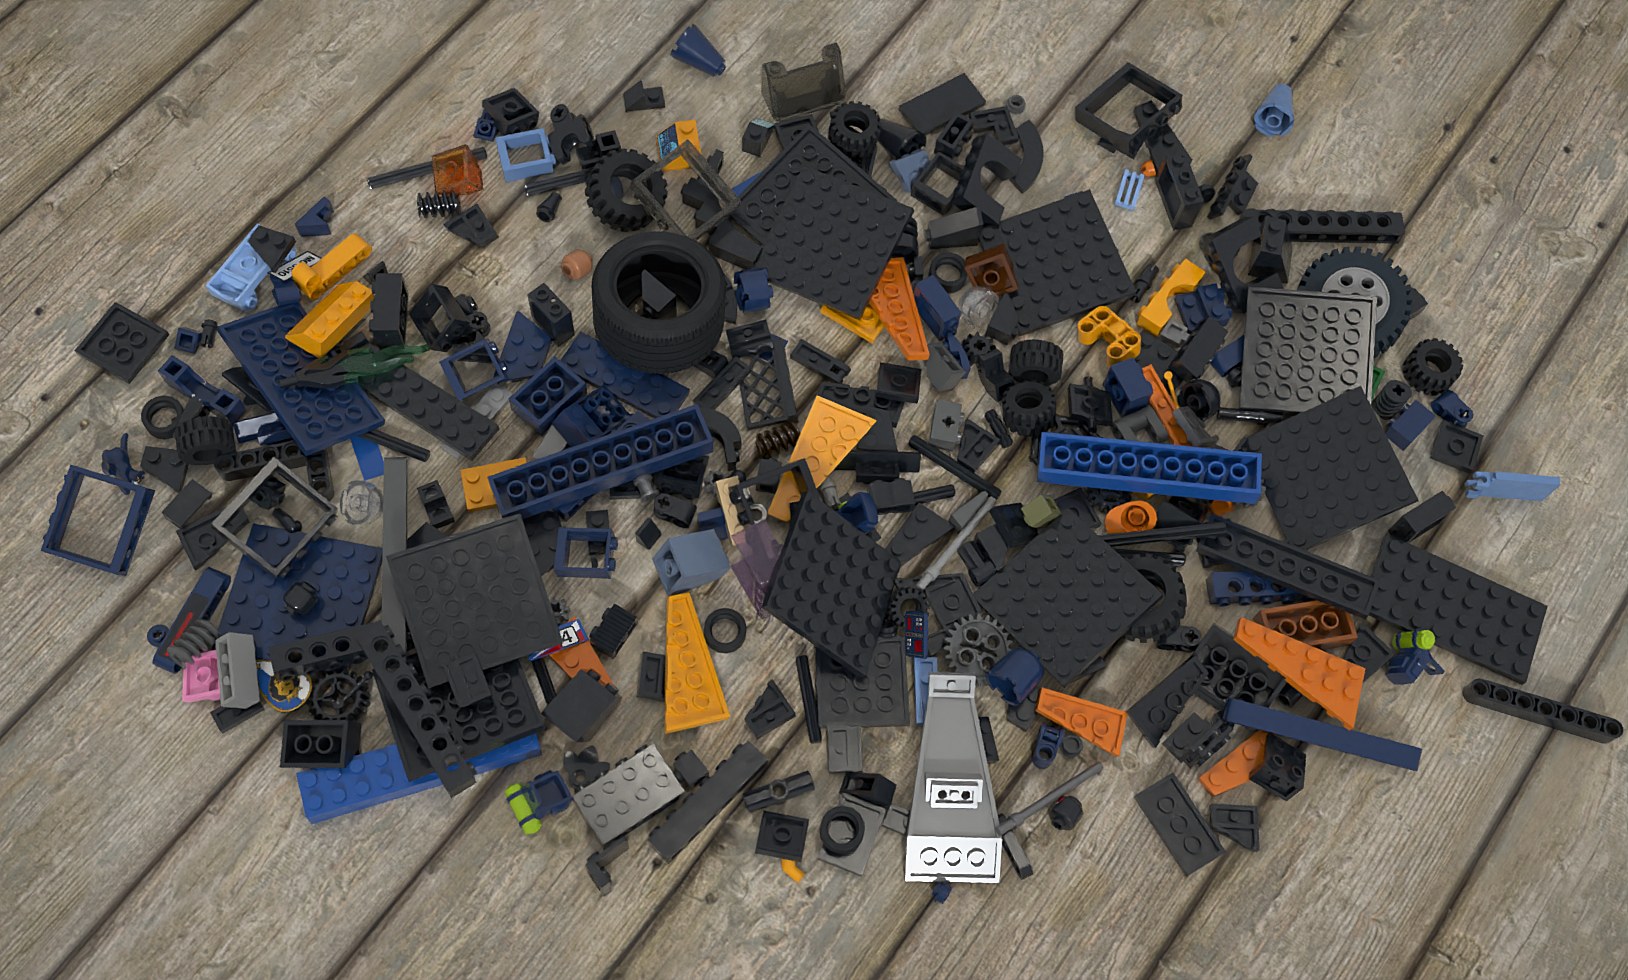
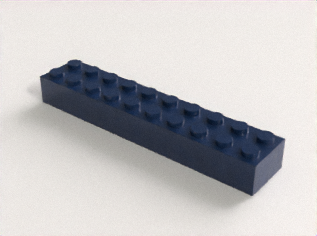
M698 404L496 473L487 478L502 519L519 513L521 518L525 519L635 480L643 474H652L712 453L713 439Z

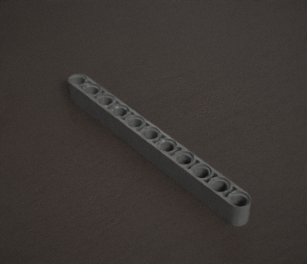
M385 457L383 483L382 624L383 626L389 625L395 636L392 638L395 646L400 644L407 656V620L386 558L388 555L407 549V457ZM381 645V652L386 651L388 646ZM393 664L388 668V671L395 672L399 669L400 665Z

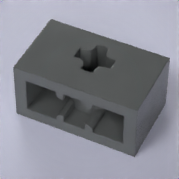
M941 400L936 401L929 438L930 445L938 449L953 451L955 444H960L962 432L958 431V427L963 425L965 413L961 412L962 404Z

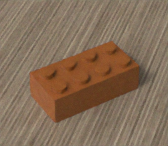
M1318 600L1263 609L1253 617L1255 623L1317 649L1326 650L1349 646L1358 638L1350 613Z

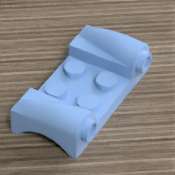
M260 224L255 225L205 285L212 296L245 312L256 307L258 297L254 289L271 270L248 243V240ZM294 246L282 264L296 257Z

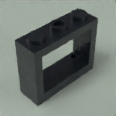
M1185 150L1167 153L1159 168L1155 183L1173 231L1190 228L1193 226L1204 200Z

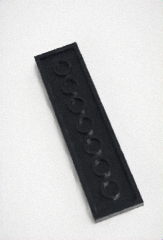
M369 342L360 347L344 364L366 393L471 461L476 458L500 429L493 421Z
M1211 514L1207 524L1224 522L1227 533L1220 536L1201 537L1196 552L1362 619H1367L1381 580Z

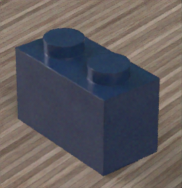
M1417 400L1411 406L1407 403L1399 411L1401 416L1398 419L1394 416L1386 425L1389 428L1385 433L1387 438L1402 451L1436 417Z

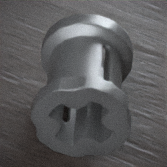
M643 474L633 481L640 491L642 502L652 501L659 495V491L655 490L652 483L653 477L651 474Z

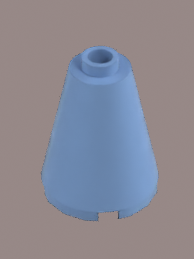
M1275 85L1255 112V126L1261 133L1272 137L1274 134L1283 136L1292 129L1294 124L1292 90L1288 85Z

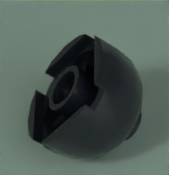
M1197 379L1187 382L1180 387V395L1177 396V402L1180 407L1188 406L1203 422L1217 413L1221 398L1216 386L1211 382Z

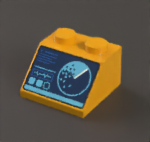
M696 120L674 122L656 135L662 171L702 167Z

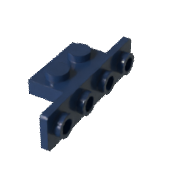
M275 412L233 422V428L239 443L258 439L260 445L266 444L269 446L277 444L280 440L284 439L294 440Z

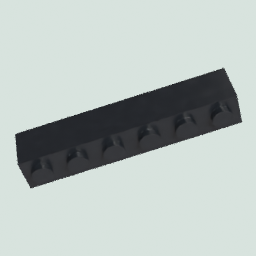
M749 741L744 745L742 743L737 745L732 751L733 756L728 761L725 759L721 761L715 768L717 772L712 777H705L699 784L700 789L695 794L689 793L682 801L684 805L678 811L676 809L672 810L665 818L667 822L662 827L656 826L648 835L650 837L648 839L649 846L668 864L767 766L768 759Z

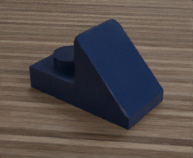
M323 197L295 223L298 234L301 237L331 235L328 224L324 222L334 212L330 200Z

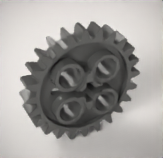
M980 613L976 614L975 618L969 614L966 616V620L961 617L958 619L959 624L954 622L951 625L953 630L949 629L946 631L950 638L942 640L948 646L941 648L942 651L948 653V655L943 657V660L950 661L946 668L953 667L954 671L952 673H975L976 687L981 686L982 682L984 686H988L986 674L1005 654L1012 650L1008 645L1013 643L1012 640L1006 639L1009 636V632H1002L1004 624L997 627L998 619L989 622V615H986L982 620ZM967 631L974 634V641L968 640L966 636ZM988 638H992L994 640V648H991L988 645ZM960 643H962L963 645H965V646H967V647H965V648H964V647H961V646H960ZM962 652L968 655V663L962 661ZM983 659L988 660L990 664L989 670L983 667Z

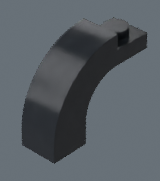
M699 407L711 437L717 439L723 446L727 471L736 470V462H740L739 450H741L742 445L737 427L721 412Z

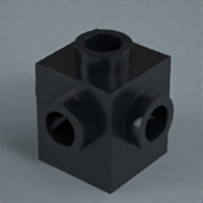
M273 476L250 501L267 510L280 505L285 498L286 484Z

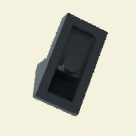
M640 80L623 93L626 112L665 108L662 87L643 89L642 80Z
M478 331L476 332L475 344L485 339ZM465 342L460 344L453 343L452 354L472 345ZM485 347L457 360L493 364Z

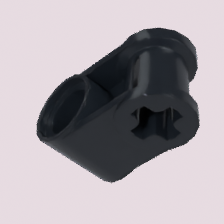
M474 312L467 315L466 317L470 323L454 344L475 341L477 331L483 337L488 336L491 327L486 315L482 312Z
M665 493L656 496L653 511L658 519L670 522L681 528L687 529L690 527L697 510V506L694 503Z
M1181 625L1177 629L1172 627V634L1167 637L1164 634L1159 636L1160 640L1156 642V647L1161 650L1190 653L1197 648L1201 641V633L1195 627Z

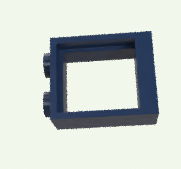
M931 275L916 284L914 298L919 315L940 342L945 339L947 333H952L955 336L962 312L935 276Z
M484 339L439 361L458 400H463L508 378L506 373L509 370L505 362L499 360L497 356L499 350L494 341L490 342L489 339ZM485 347L499 375L467 391L453 362Z
M559 527L554 562L555 573L558 577L611 579L612 571L615 572L616 559L613 558L614 550L618 549V537H615L612 529ZM571 540L607 542L604 568L568 567Z

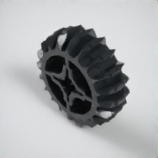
M346 668L342 670L341 674H339L338 669L333 670L332 675L325 671L326 677L324 679L317 676L319 683L318 685L313 684L314 691L312 692L311 699L307 702V706L311 707L308 711L311 716L315 715L313 720L353 721L356 719L357 722H361L359 715H367V711L363 707H369L371 704L370 701L366 700L371 697V693L367 691L369 689L367 683H364L345 702L343 709H337L334 703L338 700L339 693L342 696L340 699H342L349 692L344 691L341 684H349L354 687L363 677H357L355 671L349 673ZM330 687H332L331 691H330L328 694H325V695H324V693H325ZM354 704L352 708L346 712V708L349 705ZM322 706L334 708L336 715L323 712Z

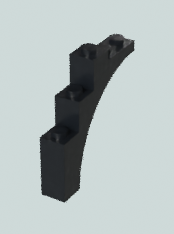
M716 149L713 156L710 155L708 157L706 168L704 171H700L697 179L691 177L689 182L684 183L682 186V203L697 209L693 218L695 220V229L709 234L707 245L708 250L713 256L748 270L754 266L762 246L749 240L736 230L720 206L716 185L718 175L724 164V152Z

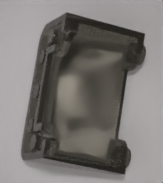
M837 42L823 47L821 51L823 61L786 71L785 66L778 61L762 64L761 94L773 119L781 122L830 108L845 101L846 89L842 55Z

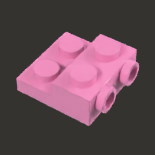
M216 650L203 652L200 658L192 656L195 663L191 665L186 662L187 668L183 670L182 701L191 703L206 699L211 701L221 700Z

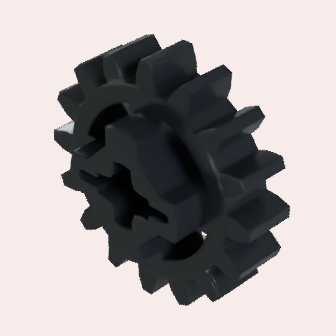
M1087 487L1085 490L1086 493H1089L1087 499L1094 501L1092 507L1094 508L1098 505L1100 507L1099 512L1107 509V513L1116 506L1130 502L1133 493L1131 491L1122 492L1121 490Z

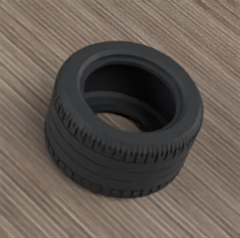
M650 231L624 238V240L610 247L599 260L591 285L593 325L599 342L611 357L624 364V366H628V368L636 369V371L649 372L650 374H668L669 372L674 373L693 367L713 351L722 335L724 327L726 281L718 260L706 247L694 239L681 234ZM646 270L678 298L683 300L690 310L675 318L655 320L639 316L629 310L628 307L635 299L642 296V272Z

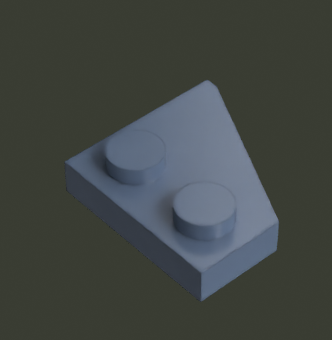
M917 149L911 154L903 155L901 159L891 160L889 164L904 191L911 192L912 185L931 161L925 150Z

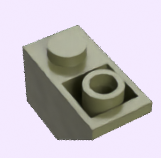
M1041 494L1021 508L1024 513L1025 522L1031 527L1046 528L1061 515L1051 495Z

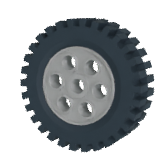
M1355 246L1353 252H1350V247H1343L1341 254L1338 248L1332 250L1330 256L1326 252L1321 255L1320 260L1315 259L1311 267L1308 266L1297 290L1377 296L1379 307L1376 310L1374 358L1378 357L1380 352L1384 354L1399 339L1411 317L1413 295H1409L1412 290L1411 284L1405 285L1408 280L1406 274L1399 276L1402 270L1399 265L1393 269L1391 266L1394 261L1391 258H1388L1385 262L1382 260L1383 253L1378 252L1375 257L1371 255L1373 249L1367 248L1365 253H1361V247ZM1341 281L1348 282L1349 286L1343 285ZM1362 284H1368L1371 288L1366 289Z

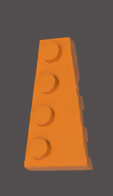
M1046 688L1039 689L1035 707L1036 712L1113 756L1118 757L1120 755L1127 719L1125 711Z

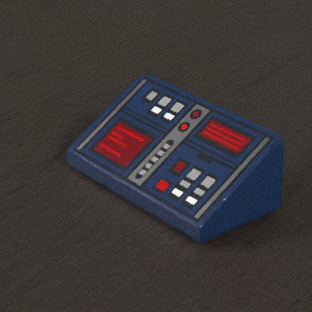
M907 611L905 613V651L908 657L927 659L928 614L923 611Z

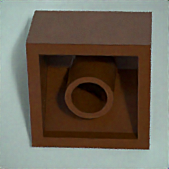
M1005 244L966 257L965 269L979 302L1018 290L1019 287L1013 263Z

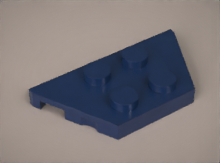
M516 311L499 359L505 362L509 370L506 373L508 378L500 382L512 381L514 383L532 378L543 368L552 343L549 335L519 311ZM495 370L493 378L499 375L497 370Z

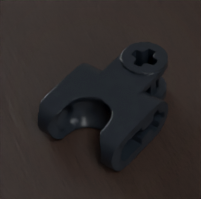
M559 104L552 109L550 118L555 130L547 135L554 157L561 164L565 165L571 161L570 153L576 144L583 143L590 149L596 145V141L587 119L582 114L576 116L570 113L564 104Z

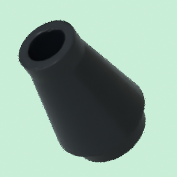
M552 192L537 207V217L543 222L554 220L562 197L558 193Z

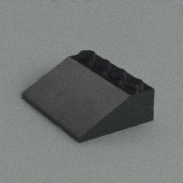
M1213 623L1192 653L1209 673L1195 694L1221 711H1225L1227 698L1269 708L1286 684L1285 677L1278 671H1272L1267 667L1269 664L1259 656H1253L1233 640L1234 635Z

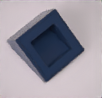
M186 327L178 328L174 349L196 354L200 346L199 342L202 332Z

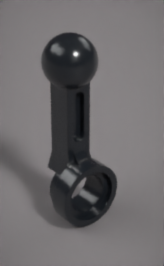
M734 470L729 478L738 476L739 483L747 479L746 474L742 470ZM745 488L743 492L751 512L759 511L762 515L760 520L755 521L756 526H760L767 518V511L763 505L754 503L749 489Z

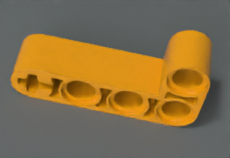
M353 233L312 267L305 262L297 264L293 268L291 276L297 287L311 300H316L371 254L372 247L357 233Z

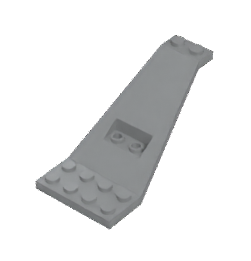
M929 672L928 695L907 828L905 881L999 883L1002 835L999 836L995 832V828L999 826V820L974 699L975 673ZM941 790L946 791L943 796L938 795V792ZM963 791L969 792L967 796L961 795Z

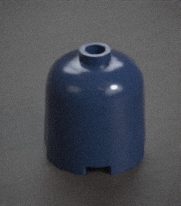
M1015 648L1005 654L989 670L985 677L993 691L996 688L1003 694L1001 697L1003 701L1017 706L1039 684L1044 670L1040 657L1034 651Z

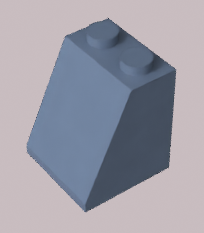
M714 529L668 538L652 558L668 597L720 579L731 568L729 559L725 556L721 541Z

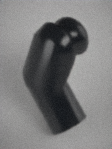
M281 508L274 509L272 516L289 533H296V531L300 532L302 530L300 521H294Z

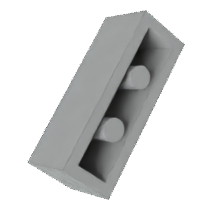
M228 632L215 640L221 707L246 709L260 701L253 635Z

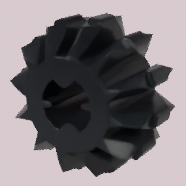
M977 331L975 336L969 334L967 339L962 341L961 345L970 361V366L976 364L979 369L981 367L979 357L996 350V346L993 345V338L987 339V334L980 336Z

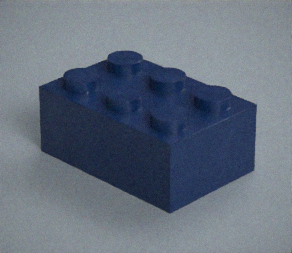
M554 357L508 399L511 410L542 437L562 410L587 395L586 383L557 357Z

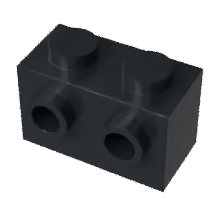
M956 112L937 138L934 154L936 155L940 152L948 155L952 160L955 156L959 157L963 150V144L965 142L968 143L972 138L973 132H971L973 121Z

